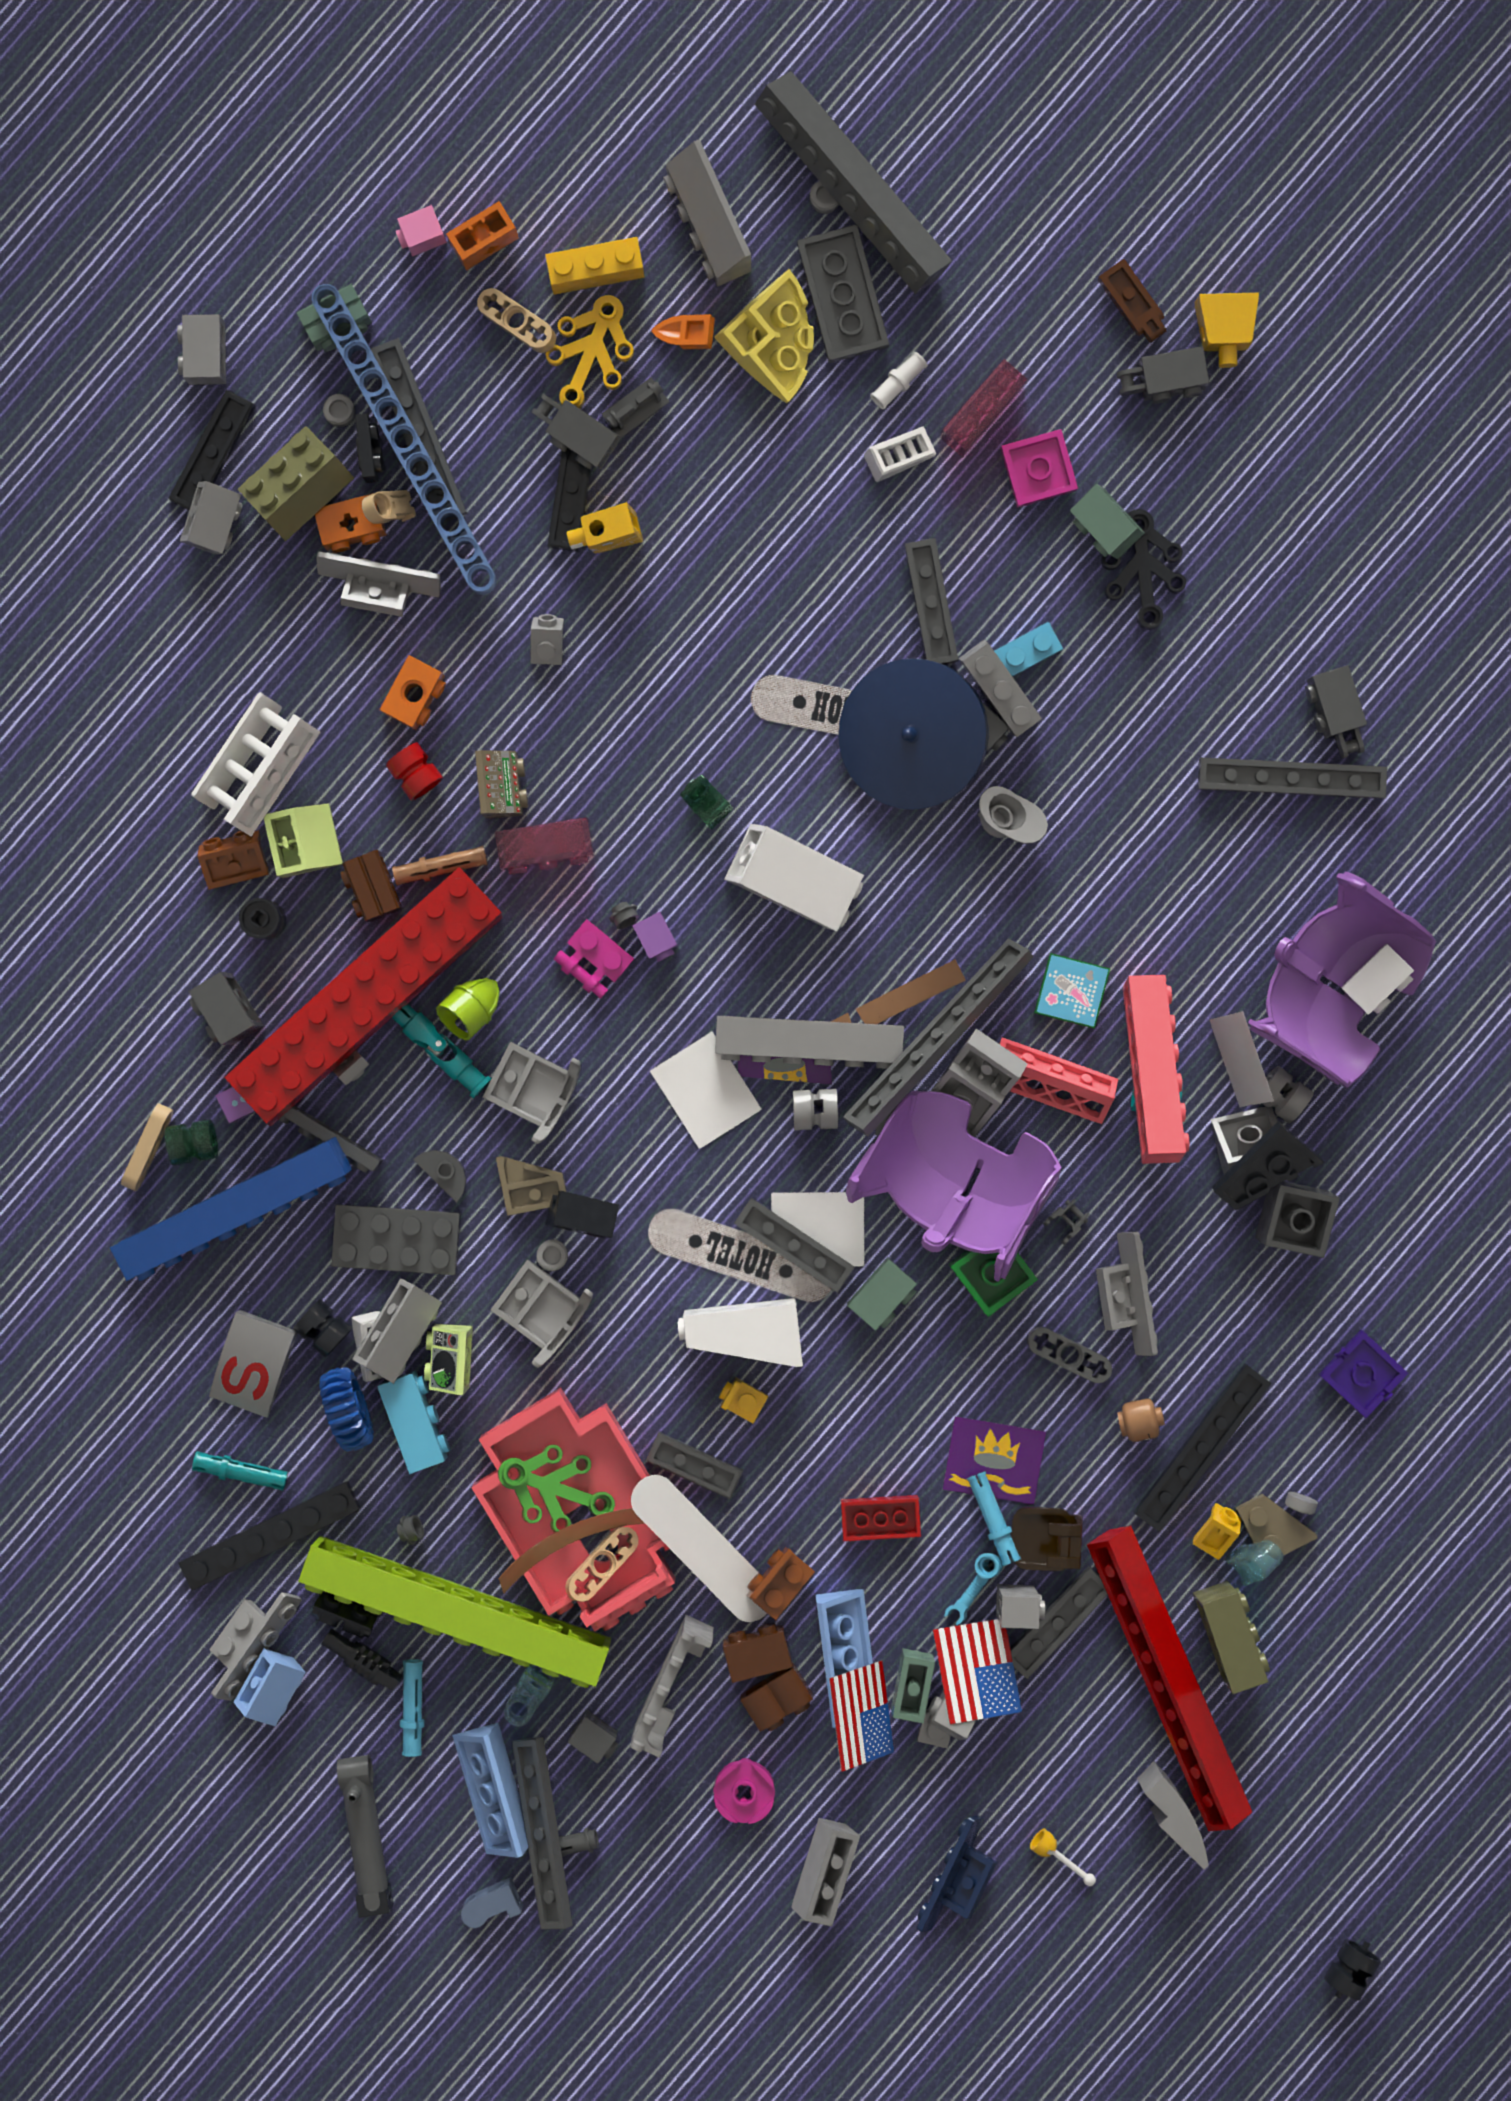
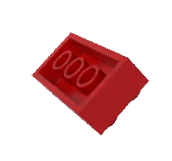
M918 1495L840 1499L843 1541L921 1537Z

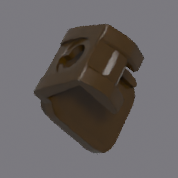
M1028 1506L1017 1510L1012 1519L1011 1537L1021 1559L1014 1563L1019 1568L1025 1570L1062 1571L1064 1569H1080L1082 1515L1069 1514L1065 1509Z

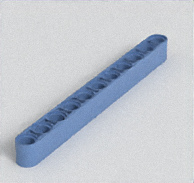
M330 284L319 285L312 293V302L466 582L475 593L480 595L489 594L496 586L497 579L495 573L340 293ZM326 295L336 297L334 305L330 308L320 306L321 299ZM341 323L351 324V330L346 336L336 335V328ZM362 350L367 353L363 363L354 364L351 362V356L355 351ZM373 378L382 380V386L377 392H369L366 389L368 381ZM387 406H394L398 409L396 417L392 420L382 418V411ZM405 433L412 435L413 442L409 447L400 448L397 446V439L400 435ZM419 461L428 463V471L422 476H416L412 472L414 464ZM433 489H440L444 492L442 501L437 504H432L427 499L429 492ZM450 516L459 519L458 528L452 532L443 529L444 520ZM464 544L474 546V554L469 559H461L458 556V550ZM480 571H485L490 575V581L484 587H477L473 583L475 574Z

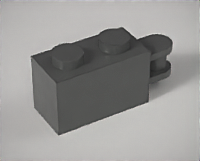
M1203 346L1141 357L1136 368L1116 373L1117 379L1121 380L1122 389L1119 390L1121 396L1142 393L1144 401L1153 400L1154 404L1168 402L1172 399L1171 396L1183 394L1184 398L1199 396L1210 383ZM1139 376L1141 384L1134 385L1133 377Z
M543 393L541 396L543 400L537 410L533 408L531 412L549 424L545 431L552 436L549 442L564 452L567 448L573 450L578 454L575 460L591 470L593 465L602 469L622 437L571 402L565 400L561 406ZM555 407L559 411L551 420L547 416L552 408Z
M1349 665L1309 678L1307 680L1308 685L1305 686V692L1309 703H1314L1317 715L1314 716L1318 732L1323 733L1325 739L1334 736L1342 759L1347 758L1349 753L1356 751L1359 754L1363 753L1365 748L1359 728L1367 725ZM1350 731L1353 740L1345 742L1343 733Z

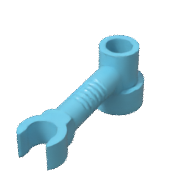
M984 1553L978 1556L975 1561L976 1577L961 1598L945 1610L944 1616H949L956 1609L960 1612V1618L956 1625L966 1621L967 1611L978 1593L982 1590L981 1588L985 1586L990 1578L996 1577L1002 1571L1003 1566L999 1556L993 1553ZM990 1560H992L994 1563L993 1570L989 1568Z

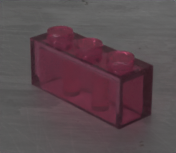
M1003 359L942 429L940 438L964 458L1024 389L1027 378Z
M587 817L495 832L500 869L503 871L508 870L509 875L527 873V867L539 865L540 870L558 868L557 862L570 860V865L589 863L588 857L595 856L590 823Z

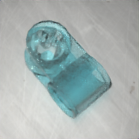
M1269 1540L1241 1545L1225 1558L1227 1564H1232L1240 1575V1582L1243 1586L1265 1580L1284 1560L1281 1549Z
M532 1664L526 1667L504 1709L506 1720L514 1726L527 1724L539 1704L548 1695L556 1678L546 1677L535 1670ZM516 1702L523 1703L527 1707L528 1712L523 1716H516L511 1711V1705Z

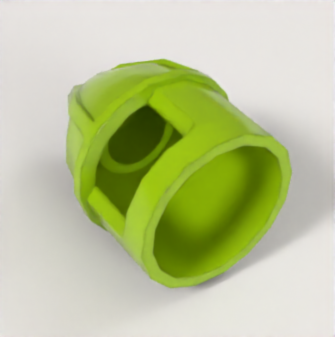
M483 978L456 985L452 992L436 1007L440 1021L458 1038L470 1040L485 1024L492 1020V1015L496 1010L500 995L497 981ZM458 1018L465 1025L468 1033L457 1027L455 1022Z

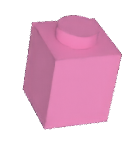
M432 205L397 219L401 229L395 232L402 249L408 247L412 257L447 243Z

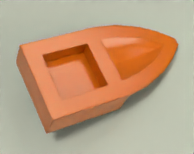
M711 314L674 316L657 324L651 332L661 341L672 345H679L682 349H712L715 318Z

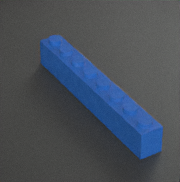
M335 1136L110 1247V1250L126 1281L137 1277L139 1281L144 1280L156 1273L155 1267L164 1263L165 1267L168 1268L182 1261L181 1254L191 1250L192 1254L195 1255L209 1248L208 1241L216 1237L219 1238L220 1242L237 1234L235 1228L243 1224L248 1229L264 1221L262 1215L270 1211L277 1215L291 1208L290 1201L300 1197L301 1201L304 1202L318 1195L317 1188L325 1184L329 1188H333L345 1182L346 1178L344 1175L350 1172L352 1168Z

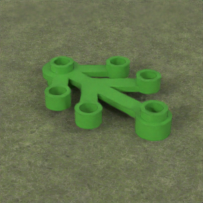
M557 1445L546 1446L542 1453L526 1461H522L519 1458L505 1460L498 1470L499 1481L504 1487L514 1489L523 1508L522 1518L527 1523H537L542 1517V1510L539 1506L534 1505L527 1485L539 1490L552 1518L551 1529L555 1533L559 1531L556 1527V1521L559 1518L565 1520V1527L571 1525L569 1517L564 1515L556 1496L587 1506L590 1513L594 1516L613 1512L615 1502L609 1493L596 1492L592 1495L560 1483L576 1474H585L590 1470L591 1460L585 1455L575 1456L571 1463L543 1477L530 1472L546 1463H558L562 1459L563 1453ZM551 1448L557 1451L555 1460H550L547 1456ZM579 1459H583L586 1462V1467L582 1471L576 1467V1462ZM511 1468H515L518 1471V1477L515 1480L510 1479L508 1476V1471ZM599 1498L604 1501V1508L600 1511L595 1507V1502ZM530 1508H534L537 1512L534 1520H530L527 1517V1511Z

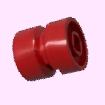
M418 742L398 752L385 765L395 779H402L401 788L411 801L428 793L444 778L433 763H426L428 755Z

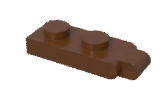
M1122 259L1098 277L1097 280L1137 336L1144 334L1146 339L1152 343L1167 332L1161 322L1165 318L1164 314L1125 259Z

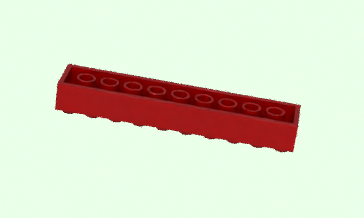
M458 867L224 1078L269 1126H272L386 1024L402 1007L407 1005L503 918L502 912L469 876Z

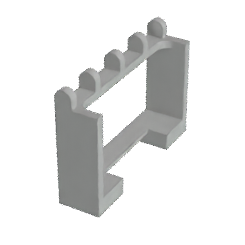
M685 1614L634 1725L630 1745L632 1749L638 1752L643 1750L660 1758L664 1736L675 1714V1711L663 1706L664 1701L670 1692V1688L683 1664L687 1652L701 1658L705 1647H711L714 1627Z

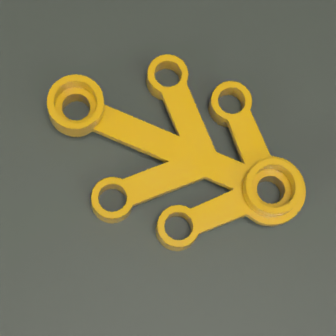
M604 295L598 298L593 305L592 311L575 318L564 316L558 321L559 333L567 338L572 337L576 330L595 324L591 335L561 347L554 345L550 351L545 353L550 365L559 366L565 359L583 352L571 383L564 386L560 391L561 405L567 400V393L574 391L578 396L574 401L569 402L580 409L585 402L582 389L595 358H597L603 372V383L607 389L616 390L622 384L621 374L614 369L603 342L607 329H609L616 344L615 354L620 361L626 362L631 360L634 355V349L632 344L626 340L619 323L624 314L623 305L618 298L612 295ZM605 306H611L614 311L610 315H605L602 309ZM565 322H570L573 328L571 331L565 332L561 329L562 325ZM623 346H627L630 349V353L626 356L619 354V349ZM559 351L561 357L558 360H552L549 357L550 353ZM616 375L618 381L615 384H609L606 381L607 377Z

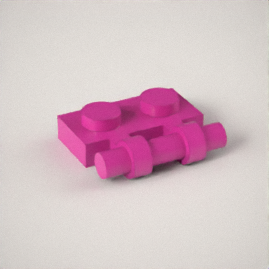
M588 919L585 920L567 942L576 952L569 957L560 950L553 959L562 966L561 970L566 975L571 974L583 984L582 988L588 993L592 991L600 999L608 991L600 983L602 978L606 975L613 982H616L634 961L631 955ZM584 957L598 968L593 975L589 974L579 965Z

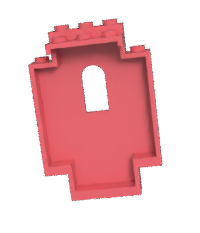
M560 1387L481 1435L479 1441L496 1470L476 1481L471 1488L513 1558L517 1560L527 1550L555 1532L551 1529L552 1518L539 1490L528 1485L527 1488L534 1505L539 1506L542 1510V1517L537 1523H527L523 1520V1508L514 1489L504 1487L498 1478L499 1467L505 1460L519 1458L522 1461H526L542 1453L546 1446L557 1445L562 1450V1459L558 1463H546L530 1472L543 1477L571 1463L575 1456L585 1455L591 1460L590 1470L585 1474H576L560 1483L592 1495L596 1492L609 1493L615 1502L613 1511L632 1508L631 1495L633 1489L639 1481L650 1476L607 1403L580 1419ZM553 1448L549 1449L547 1453L548 1458L555 1460L557 1451ZM579 1459L576 1462V1467L582 1471L586 1467V1462L583 1459ZM511 1468L508 1471L510 1479L515 1480L518 1477L517 1469ZM556 1496L564 1515L581 1506V1504ZM600 1498L595 1502V1506L599 1511L604 1508V1501ZM530 1508L527 1511V1517L530 1520H534L537 1512L534 1508ZM559 1518L556 1521V1527L559 1530L565 1528V1520ZM645 1523L622 1526L632 1528L637 1533L639 1542L636 1550L591 1599L584 1602L576 1601L582 1610L580 1618L586 1628L591 1625L594 1632L600 1628L607 1631L620 1622L618 1617L628 1611L630 1615H633L646 1607L645 1601L653 1596H656L657 1599L662 1598L673 1590L672 1585L675 1584L676 1577L659 1551L662 1547L664 1551L670 1548ZM618 1534V1549L621 1546L628 1548L627 1539L629 1535ZM581 1539L555 1551L524 1573L525 1578L548 1616L554 1612L561 1615L574 1606L572 1602L574 1600L567 1595L565 1585L568 1578L590 1555ZM595 1559L594 1567L596 1571L605 1573L610 1567V1560L598 1561ZM587 1568L584 1572L589 1574V1576L583 1582L576 1580L574 1583L577 1586V1589L574 1591L576 1594H586L585 1585L590 1579H594L595 1582L599 1580L592 1576Z

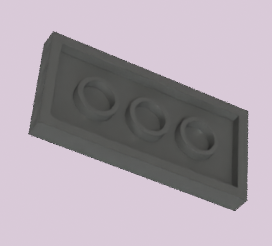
M852 225L797 240L798 251L828 362L833 363L888 348L889 342L858 226Z
M336 1204L331 1267L456 1275L461 1213Z

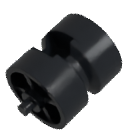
M1349 1939L1344 1940L1337 1953L1339 1961L1332 1962L1324 1977L1337 1990L1335 1994L1337 1998L1341 1999L1344 1994L1352 1999L1361 2000L1369 1985L1366 1980L1367 1977H1373L1381 1964V1960L1368 1949L1370 1946L1369 1942L1364 1941L1363 1945H1360Z

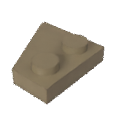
M503 1156L496 1157L507 1216L549 1208L553 1194L558 1195V1191L567 1192L562 1172Z
M1264 1494L1235 1507L1264 1565L1318 1538L1316 1533Z

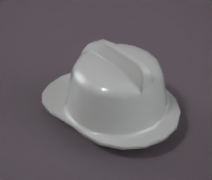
M999 786L990 787L981 795L978 816L980 817L981 825L989 835L996 838L1008 837L1014 841L1029 844L1041 840L1046 834L1048 827L1046 816L1032 802Z

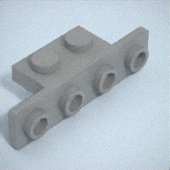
M318 552L316 557L319 575L346 580L341 595L342 606L402 617L409 592L433 597L440 596V575L428 570L404 568L396 564L388 565L365 558L357 559L341 556L337 553Z
M1139 1232L1117 1233L1121 1264L1096 1269L1105 1330L1112 1331L1131 1326L1135 1354L1154 1356L1158 1354V1339L1154 1331L1153 1307L1148 1292V1275L1144 1266L1143 1243Z
M282 1592L266 1614L253 1601L244 1599L209 1649L228 1668L211 1692L215 1698L231 1701L238 1695L263 1648L269 1649L277 1641L279 1633L287 1621L295 1615L297 1607L302 1601L300 1597Z

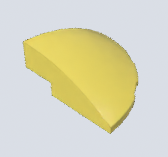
M790 269L771 283L714 336L743 369L785 403H788L801 387L808 373L805 370L808 355L813 350L814 329L813 326L809 325L806 312L808 301L802 287Z

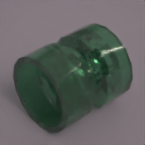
M211 1119L192 1122L189 1128L186 1124L166 1127V1148L169 1160L173 1166L191 1163L195 1157L198 1161L218 1158L217 1134Z

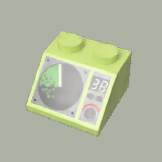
M435 1324L432 1327V1332L427 1331L426 1350H431L430 1363H425L424 1381H429V1390L464 1395L470 1388L473 1326Z

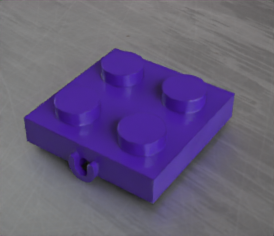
M1360 1330L1345 1347H1341L1340 1352L1334 1354L1335 1357L1318 1374L1358 1413L1367 1418L1382 1401L1387 1402L1393 1396L1392 1390L1408 1375V1372L1363 1330Z

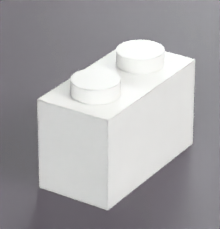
M1385 944L1341 988L1368 1015L1372 1011L1378 1014L1391 1002L1387 997L1395 989L1401 992L1413 981L1410 974L1414 970L1388 944Z

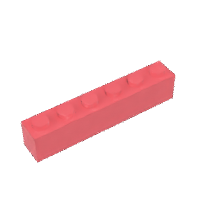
M1166 975L1128 976L1123 985V996L1142 1164L1179 1163L1186 1152L1189 1151L1190 1142L1188 1133H1184L1183 1130L1186 1108L1184 1103H1180L1179 1092L1182 1091L1183 1083L1181 1074L1177 1073L1176 1063L1179 1060V1048L1177 1044H1173L1172 1033L1175 1032L1176 1022L1175 1016L1170 1015L1169 1004L1172 1002L1171 986L1166 984Z

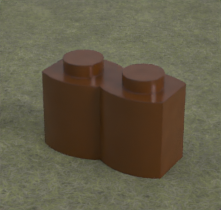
M793 1662V1668L773 1673L767 1679L747 1689L740 1696V1701L760 1732L768 1729V1731L777 1729L784 1723L783 1718L793 1712L795 1715L801 1714L811 1706L810 1701L813 1700V1693Z

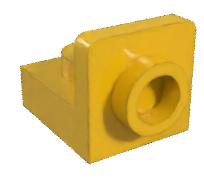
M736 1377L733 1384L727 1381L718 1398L723 1400L721 1403L722 1409H728L753 1424L768 1399V1395Z
M1215 1503L1212 1507L1210 1518L1194 1536L1193 1545L1219 1560L1240 1535L1241 1518L1232 1509Z

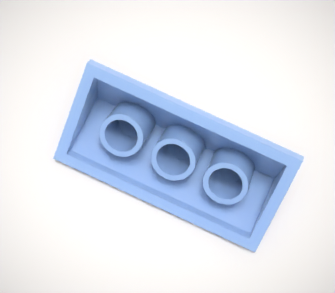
M863 1589L816 1594L832 1728L836 1727L829 1678L873 1664Z
M499 1723L452 1735L486 1854L515 1858L523 1856L528 1848L522 1804Z

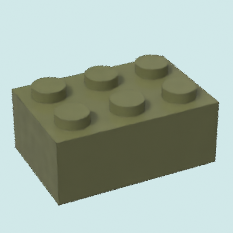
M305 426L237 490L286 542L350 483L354 477L315 434Z
M1229 1581L1193 1592L1222 1681L1231 1693L1235 1694L1268 1683L1266 1672L1270 1671V1667L1265 1654L1261 1653L1259 1647L1256 1646V1642H1259L1260 1638L1254 1623L1251 1624L1249 1617H1246L1245 1613L1250 1612V1608L1244 1593L1241 1594L1239 1588H1234Z

